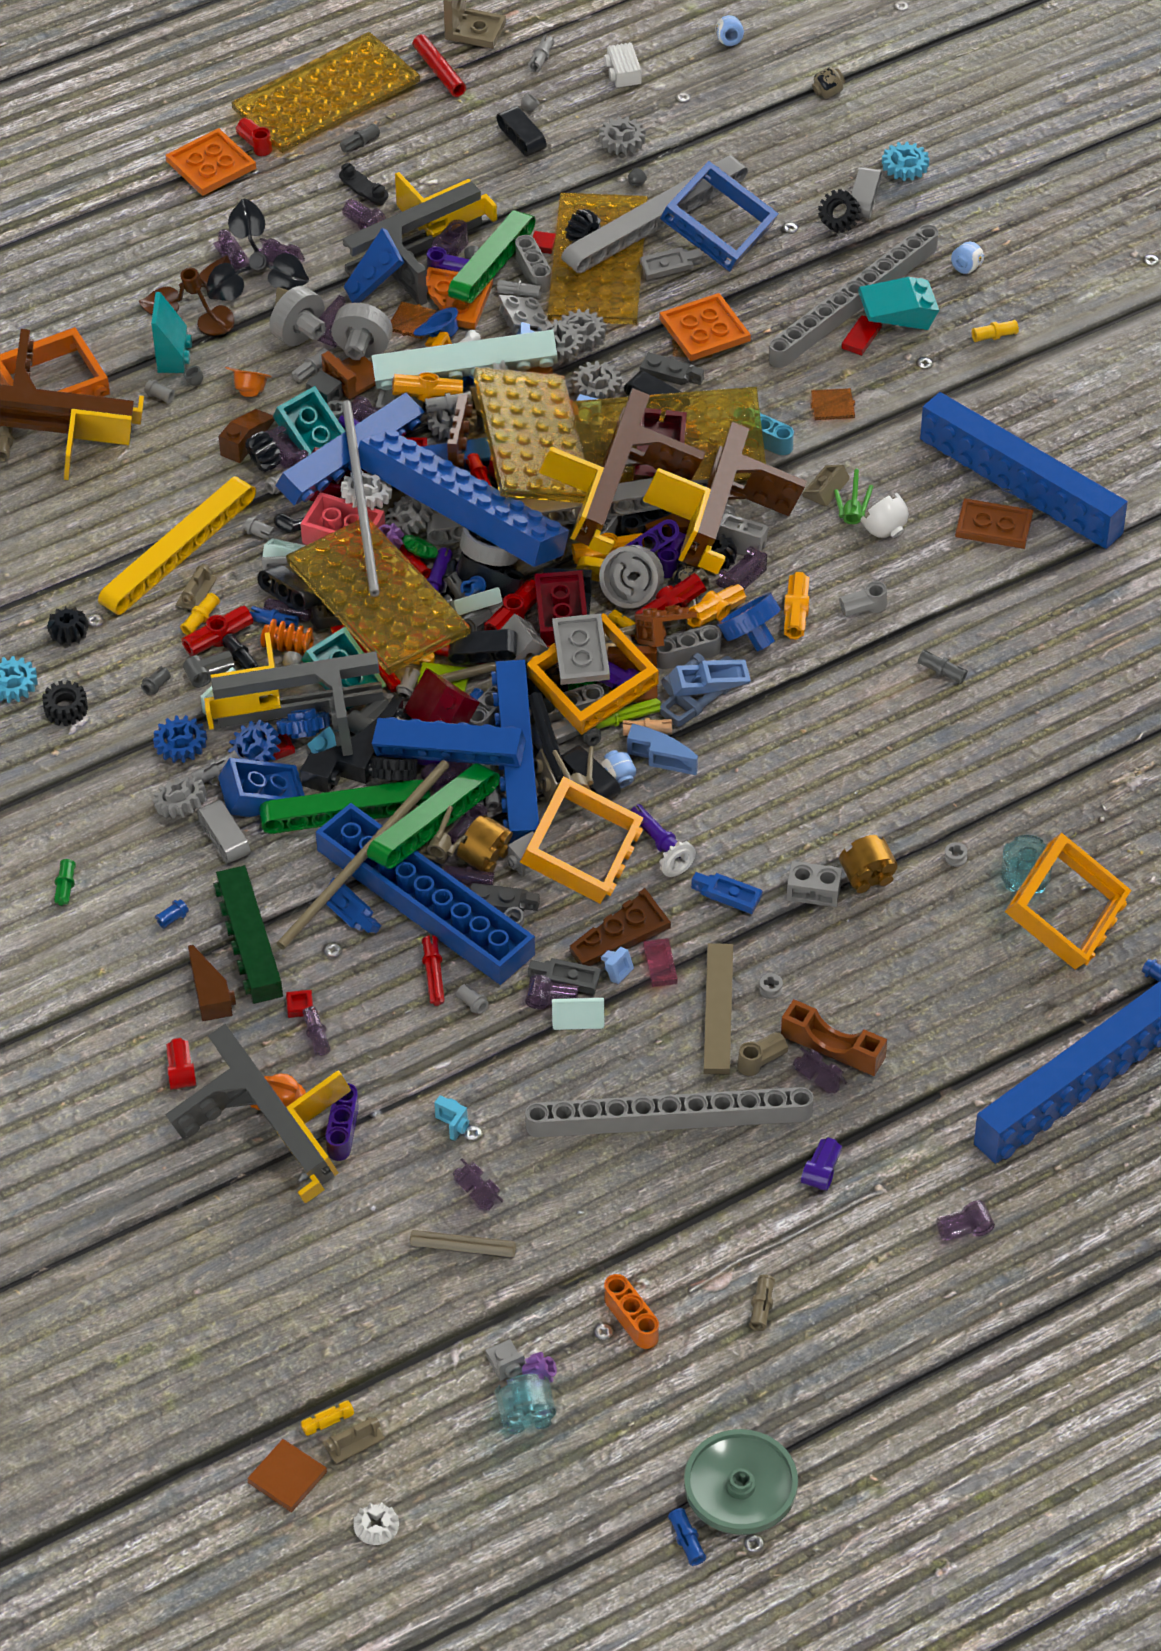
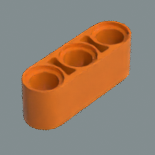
M613 1274L607 1277L604 1282V1301L637 1346L643 1349L653 1348L657 1345L659 1339L658 1319L626 1277L620 1274Z

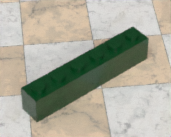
M246 865L217 871V882L213 883L216 898L221 897L222 900L219 902L222 917L227 916L228 921H225L227 935L233 936L234 939L230 941L233 955H238L240 959L236 960L239 975L245 976V980H242L245 994L251 995L253 1004L283 997L282 981Z

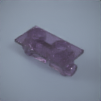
M220 230L218 241L214 242L213 245L221 257L227 255L235 270L248 266L249 259L234 236H231L228 230Z
M272 238L268 240L259 239L263 245L262 248H259V252L267 255L271 263H273L278 255L283 253L293 254L298 259L305 261L301 249L293 244L286 246Z
M800 1048L804 1055L802 1058L797 1057L794 1060L793 1065L796 1071L810 1080L817 1072L819 1075L814 1080V1083L828 1093L832 1092L835 1094L840 1088L838 1084L840 1081L847 1084V1081L842 1076L844 1072L833 1063L828 1066L822 1062L823 1057L813 1049H810L808 1052L804 1048Z
M463 1158L460 1159L465 1166L463 1168L459 1167L453 1172L454 1180L467 1193L474 1186L476 1187L469 1196L481 1209L490 1210L496 1198L501 1202L504 1201L497 1194L500 1191L499 1187L491 1179L485 1181L481 1177L484 1172L477 1164L472 1162L469 1165Z

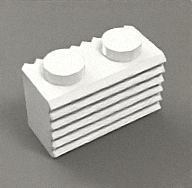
M629 42L624 45L621 43L616 46L609 45L607 47V54L604 55V63L606 68L609 67L610 81L615 82L616 88L641 84V68L632 43Z

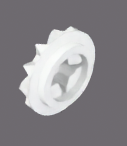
M678 841L674 847L670 846V849L663 853L664 858L659 861L661 865L660 870L668 877L682 874L693 863L696 855L695 848L687 841L683 843Z
M382 1502L379 1505L369 1503L364 1509L360 1508L357 1516L354 1517L355 1534L361 1541L370 1545H381L389 1542L395 1537L399 1529L398 1515H396L392 1507L389 1508ZM370 1518L374 1520L382 1518V1527L378 1525L372 1527Z

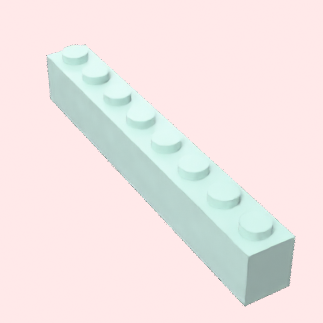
M553 330L372 355L376 388H381L382 390L392 389L394 374L419 376L421 373L429 372L436 374L439 378L462 379L464 376L482 377L486 373L495 372L493 363L500 364L502 360L505 361L507 371L514 369L525 371L535 366L547 368L558 363Z

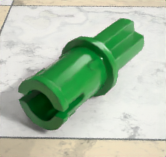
M71 859L60 861L58 877L55 878L56 891L54 902L58 903L59 906L69 903L71 889L75 885L73 876L76 863Z

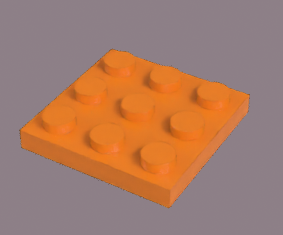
M220 128L165 155L166 162L202 196L256 169V162Z
M720 293L659 313V320L690 362L751 341V334Z

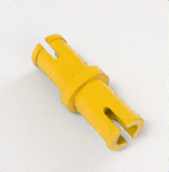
M1016 320L1003 323L991 322L988 326L973 328L971 335L974 342L987 339L998 340L1002 336L1017 334L1019 327Z
M208 593L198 606L192 608L190 616L180 625L182 632L189 635L196 631L202 623L207 621L209 614L215 607L220 604V599L215 594Z

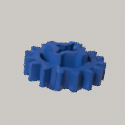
M315 708L291 711L290 714H287L288 718H282L276 722L278 733L281 735H291L293 739L314 736L316 733H319V729L330 726L329 713L316 712Z
M176 715L174 721L167 718L165 719V725L158 724V730L154 731L153 742L157 754H163L164 760L170 757L172 758V763H175L177 759H181L182 763H185L188 757L195 760L194 754L201 755L202 748L207 746L206 730H204L202 723L197 724L196 718L188 721L187 715L183 719H179L178 715Z
M258 720L255 724L253 721H249V727L246 728L242 725L240 733L234 732L236 739L230 740L229 743L233 748L228 750L229 753L235 750L240 759L264 762L269 760L275 761L276 758L273 754L280 752L276 745L280 744L281 740L277 737L279 733L268 722L263 723L261 720Z

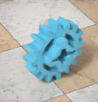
M897 142L896 147L889 145V150L885 149L884 155H882L883 171H887L888 176L894 174V179L901 177L903 181H906V178H910L913 181L914 176L921 178L922 173H927V168L929 167L928 152H924V147L917 148L916 143L909 145L908 142H905V145H901L900 142Z
M12 656L7 661L3 657L0 663V702L3 699H7V703H10L12 699L20 702L21 696L28 698V691L35 692L34 685H38L36 668H32L31 662L25 663L24 658L16 661L15 656Z

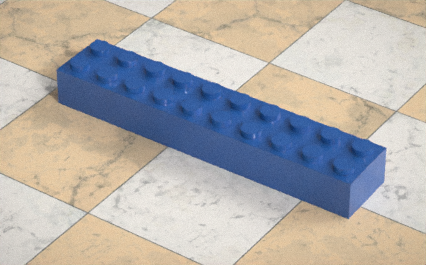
M942 392L936 394L923 406L920 440L926 444L931 445L963 466L970 468L980 476L992 481L1000 488L1014 494L1019 499L1024 500L1105 549L1111 546L1123 534L1127 500Z
M386 430L360 440L358 452L361 469L372 475L376 474L382 481L531 566L536 567L564 555L569 530L561 526L559 522L543 516L540 511L527 507L522 501L511 498L504 491L495 489L488 485L486 481L470 475V472L454 466L451 461L438 457L433 451L422 448L415 441L406 439L395 430Z
M350 803L315 832L317 851L341 869H344L382 825ZM417 850L392 869H388L367 858L351 875L428 933L436 936L439 941L499 985L504 983L535 956L534 935Z
M1161 981L977 1113L974 1145L995 1164L1002 1159L1010 1158L1017 1148L1021 1145L1029 1144L1040 1131L1048 1130L1055 1120L1061 1116H1067L1073 1107L1080 1102H1086L1092 1093L1099 1088H1105L1115 1076L1124 1074L1130 1065L1136 1061H1142L1155 1047H1161Z

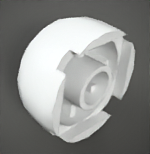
M895 493L894 499L887 496L868 510L870 515L867 518L863 515L861 523L870 534L878 538H887L889 536L895 538L904 531L903 526L907 523L909 515L908 508L901 496Z

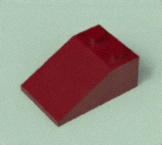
M582 570L535 574L539 634L546 645L555 643L552 618L587 615Z
M426 668L404 709H406V713L412 719H419L425 722L443 721L452 724L461 722L469 724L480 702L437 673Z

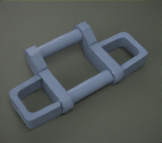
M695 653L685 665H699L702 661L706 660L701 654ZM725 656V657H723V658L720 659V660H734V659H732V658L729 657V656ZM666 675L661 679V683L670 698L660 706V714L666 719H672V723L680 727L702 713V709L721 694L728 693L732 688L706 693L696 701L689 695L674 696L669 675ZM676 703L687 712L681 716H676L669 709Z

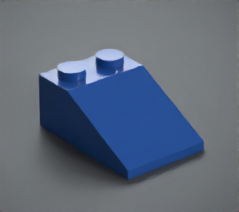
M229 758L218 776L226 808L231 815L258 816L260 815L259 806L265 801L305 796L296 765Z

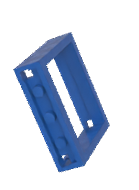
M708 161L666 206L660 219L731 272L770 229L779 213L723 172L719 167ZM703 179L761 222L737 250L678 207Z

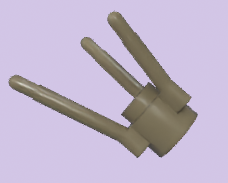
M593 746L589 747L587 776L581 773L570 775L557 750H553V755L564 776L590 790L589 786L594 783L592 778Z
M448 806L437 834L434 835L427 847L429 854L437 859L445 858L446 854L452 856L459 847L460 842L463 843L467 840V836L463 835L452 845L451 837L444 833L453 809L452 806Z

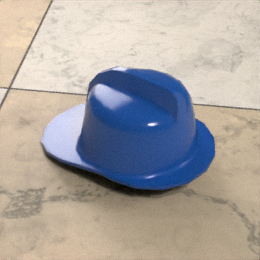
M450 307L438 311L424 324L415 329L413 334L415 336L429 334L430 337H437L439 332H448L451 338L458 331L456 320L458 310Z

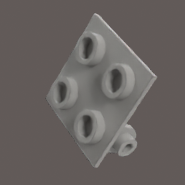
M498 295L501 301L499 310L503 314L513 335L517 334L521 322L530 324L532 328H538L539 325L545 327V321L549 322L537 299L513 295Z

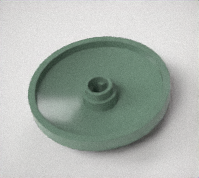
M734 1429L714 1434L696 1447L689 1457L685 1468L684 1489L690 1507L703 1522L722 1532L747 1535L767 1530L779 1523L789 1513L796 1499L798 1474L791 1455L778 1441L757 1431Z

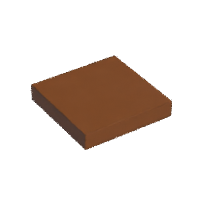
M282 1439L251 1473L247 1481L248 1484L292 1513L325 1476L327 1467Z

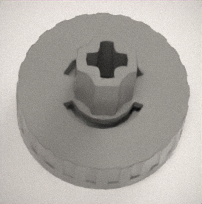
M297 286L290 289L279 299L270 317L271 333L288 346H298L309 338L318 340L326 331L325 322L322 321L325 309L324 301L318 294L306 286Z
M349 303L337 311L331 328V334L337 345L345 351L346 356H349L352 360H360L363 356L372 357V355L381 354L387 349L393 326L387 315L378 308L364 303Z
M463 527L460 548L469 558L492 566H508L518 562L519 558Z
M628 545L617 548L606 556L600 568L599 580L603 593L612 603L622 608H636L644 606L656 598L664 583V571L659 558L654 552L640 545ZM624 565H625L626 568L624 569L623 575H622V576H623V581L625 582V584H626L627 586H629V587H631V588L626 587V586L623 584L622 580H621V572H622V570H623V568H624Z

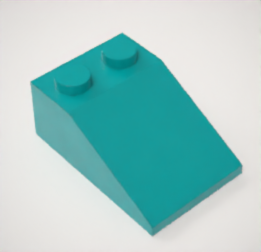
M904 277L861 286L858 289L868 321L929 330L940 311L929 281L923 278Z
M156 292L151 325L157 373H184L186 364H190V351L188 348H192V335L188 334L187 325L162 293Z
M316 386L277 406L273 415L274 420L284 435L305 457L309 456L315 447L321 448L345 432Z
M343 627L306 650L301 660L303 663L363 654L364 652L347 628ZM379 673L341 679L342 688L380 681L382 689L387 686ZM322 682L319 683L325 690H330V688H328ZM354 706L346 707V711L350 710Z

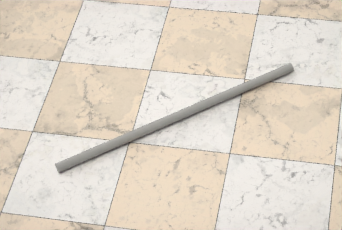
M346 400L342 402L369 590L371 596H378L380 591L352 405L350 401Z

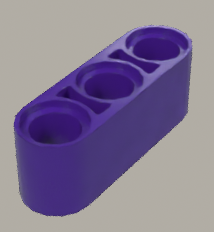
M664 520L625 546H642L643 538H649L653 543L650 551L655 552L678 536L679 526L673 520ZM663 525H667L672 529L671 537H665L662 534Z
M350 1083L347 1084L351 1091L331 1105L327 1125V1154L329 1158L335 1161H342L348 1158L353 1143L359 1105L357 1089Z

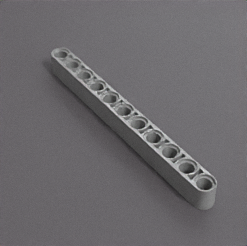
M731 155L714 164L738 183L742 182L748 173L747 167ZM695 175L569 245L562 253V260L577 273H582L667 225L660 219L663 211ZM703 179L678 207L688 213L722 192Z
M929 224L921 226L773 338L769 345V363L776 368L787 366L863 308L858 292L859 287L902 278L937 251L938 228Z
M653 478L619 483L607 518L661 509L643 501ZM576 490L521 499L520 501L527 507L540 511L543 516L565 525L576 523L587 492ZM440 513L430 516L432 521L426 522L427 540L429 543L442 545L460 542L463 526Z
M795 1087L533 1103L526 1108L525 1125L527 1133L533 1137H554L804 1122L812 1116L814 1096L807 1088Z

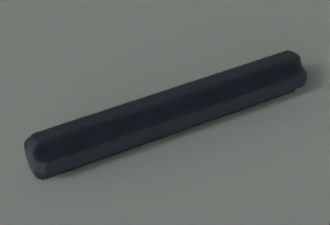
M534 692L528 697L546 759L556 782H561L564 774L553 755V750H557L561 757L543 695L540 692Z

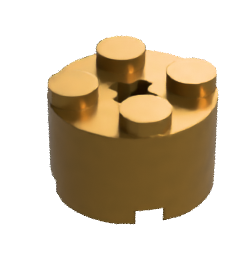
M480 815L464 834L467 836L465 844L460 842L457 856L481 872L491 875L496 868V861L500 857L505 858L508 855V842L513 832L490 817Z
M869 835L855 840L851 843L852 848L847 852L844 849L839 856V861L857 893H864L871 886L877 884L881 886L890 884L894 880L892 875L898 867L885 838L879 839L877 835Z

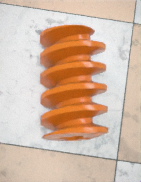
M272 619L270 625L266 624L260 638L261 646L266 647L265 633L270 632L273 650L277 648L280 652L285 650L287 652L294 651L301 656L314 645L312 628H308L307 632L304 633V627L300 625L297 631H295V625L291 623L288 629H286V622L281 621L278 627L276 619Z

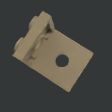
M443 0L446 40L494 48L506 24V16L466 8V0Z

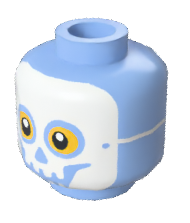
M723 16L716 24V35L722 44L734 46L742 40L744 29L740 20L735 16Z
M971 241L964 242L951 255L953 267L963 274L972 273L984 261L983 250L978 244Z
M613 750L604 756L605 759L601 765L618 781L620 788H624L634 781L636 768L628 753Z

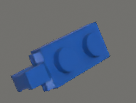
M695 872L691 883V888L701 892L700 894L749 914H753L763 893L761 889L719 873L706 876Z
M345 884L326 903L351 928H356L359 931L364 929L367 933L377 934L382 926L375 918L371 917L374 912Z

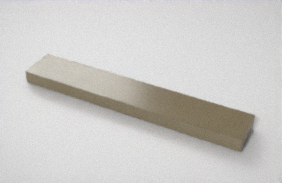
M708 943L704 1074L730 1075L733 944Z

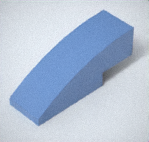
M746 660L702 661L699 665L676 666L669 673L674 696L716 692L746 685L751 682Z
M636 724L631 725L627 737L628 754L649 758V766L697 775L698 756L688 747L662 732Z

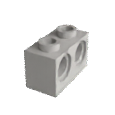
M792 861L787 884V900L837 907L842 868Z

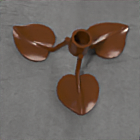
M226 255L216 260L200 274L195 268L184 269L180 274L182 283L179 284V293L172 287L159 288L147 297L139 300L141 307L147 313L153 315L155 293L161 292L177 312L179 310L178 302L183 299L185 289L190 294H198L207 312L199 317L197 324L203 334L215 336L229 332L235 323L232 311L224 305H218L210 310L201 292V287L207 289V281L211 271L219 264L230 263L229 257Z

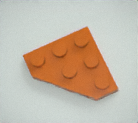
M428 267L426 285L429 297L440 310L450 307L458 310L456 317L458 327L475 330L493 286V279L472 303H466L448 296L449 285L458 272Z

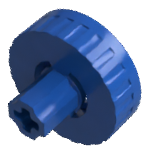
M770 592L739 607L720 620L717 625L726 641H731L747 634L756 651H759L775 642L765 622L778 614L781 609Z

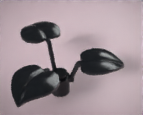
M241 199L232 210L228 219V227L230 232L237 238L248 236L254 253L249 257V265L235 271L230 263L219 264L211 271L207 281V295L209 299L232 301L238 298L244 290V280L239 274L252 269L263 271L267 268L271 269L268 274V282L276 289L279 287L290 290L309 282V277L301 261L295 255L290 253L280 254L274 259L273 265L269 264L268 256L259 252L252 236L263 234L266 225L265 218L258 206L248 199Z

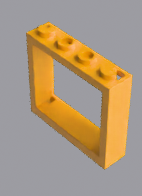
M605 613L601 615L604 633L641 672L584 710L580 711L544 672L558 662L555 643L547 651L532 657L527 663V677L581 735L659 684V670Z
M563 776L520 863L601 904L606 894L612 895L617 885L613 883L615 877L620 878L626 866L622 864L623 859L628 860L634 850L631 843L633 840L637 842L643 831V828L639 827L643 817ZM563 798L628 830L604 882L538 849Z
M1061 832L1047 844L1006 908L1005 913L1076 970L1083 964L1087 966L1090 960L1095 957V948L1102 945L1107 938L1105 932L1110 930L1117 922L1118 918L1115 916L1126 907V898L1131 889ZM1057 857L1109 899V902L1080 948L1027 906Z

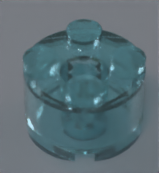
M1020 835L1015 837L1014 841L1004 846L1001 877L1006 889L1009 891L1019 890L1047 846L1043 843V839L1033 835ZM1052 867L1035 893H1042L1051 879Z
M524 1374L506 1380L507 1386L502 1389L500 1385L496 1387L495 1396L501 1423L507 1428L509 1434L521 1433L527 1427L535 1426L537 1429H544L552 1425L551 1419L556 1415V1407L547 1377L544 1376V1380L538 1378V1374Z

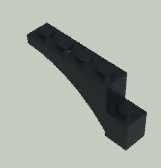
M394 695L383 712L369 726L351 738L352 755L343 756L342 746H334L315 754L310 752L300 770L302 786L326 793L330 792L333 786L339 783L340 777L366 784L370 776H372L373 757H379L372 746L377 719H386L396 715L405 719L406 709H404L403 698Z

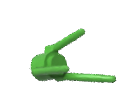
M857 468L854 470L852 500H848L844 507L838 489L834 490L839 508V518H843L844 522L848 524H858L861 522L862 516L864 515L865 517V511L873 490V485H869L861 506L860 502L857 501L859 469Z

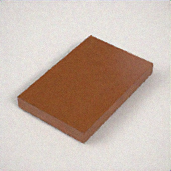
M964 498L955 537L1025 549L1033 510Z

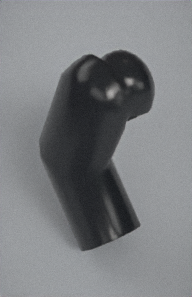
M280 513L274 517V524L286 533H293L301 530L300 524L304 517L294 520L286 514Z

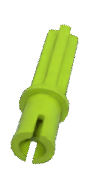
M655 698L623 707L594 727L598 729L612 725L617 727L623 720H633L660 712L661 702Z

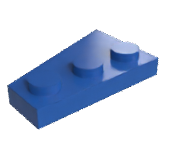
M384 228L380 230L344 285V289L352 303H361L405 263L388 230Z

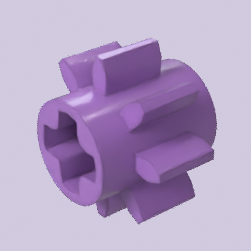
M394 523L391 525L383 524L375 532L378 539L374 543L385 554L388 551L396 552L403 545L401 537L404 536V533Z
M539 1352L525 1358L526 1364L522 1367V1374L528 1384L535 1383L536 1389L548 1386V1383L554 1381L552 1377L556 1375L557 1368L551 1357H544L543 1352Z

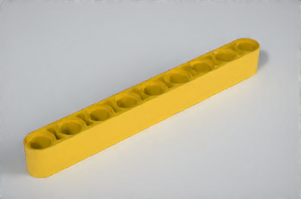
M237 476L232 477L107 584L99 593L98 603L117 615L123 614L248 506L256 495V488Z

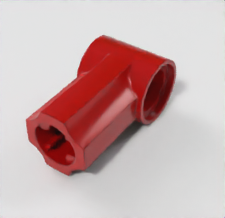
M243 118L239 120L238 125L235 127L236 133L253 147L255 155H269L272 152L270 130L266 127H259L251 119Z
M182 1038L172 1039L171 1042L166 1044L170 1090L197 1086L188 1041L182 1040Z

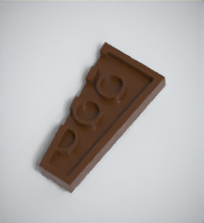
M468 394L458 395L455 416L453 417V427L450 429V439L447 442L448 460L458 468H464L465 454H462V452L467 451V437H465V434L469 435L470 421L468 418H472L473 405L468 403Z
M643 888L638 892V896L632 901L629 899L622 905V909L614 915L610 914L603 919V923L597 928L593 927L570 945V953L578 964L591 966L602 961L601 957L608 950L616 952L620 947L628 949L670 929L671 922L646 888Z

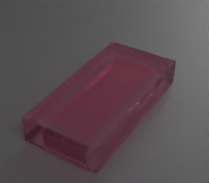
M669 938L643 941L652 987L677 984L678 978Z

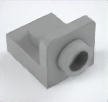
M510 1339L485 1350L486 1357L500 1381L506 1378H514L522 1372L525 1357L522 1352H517Z

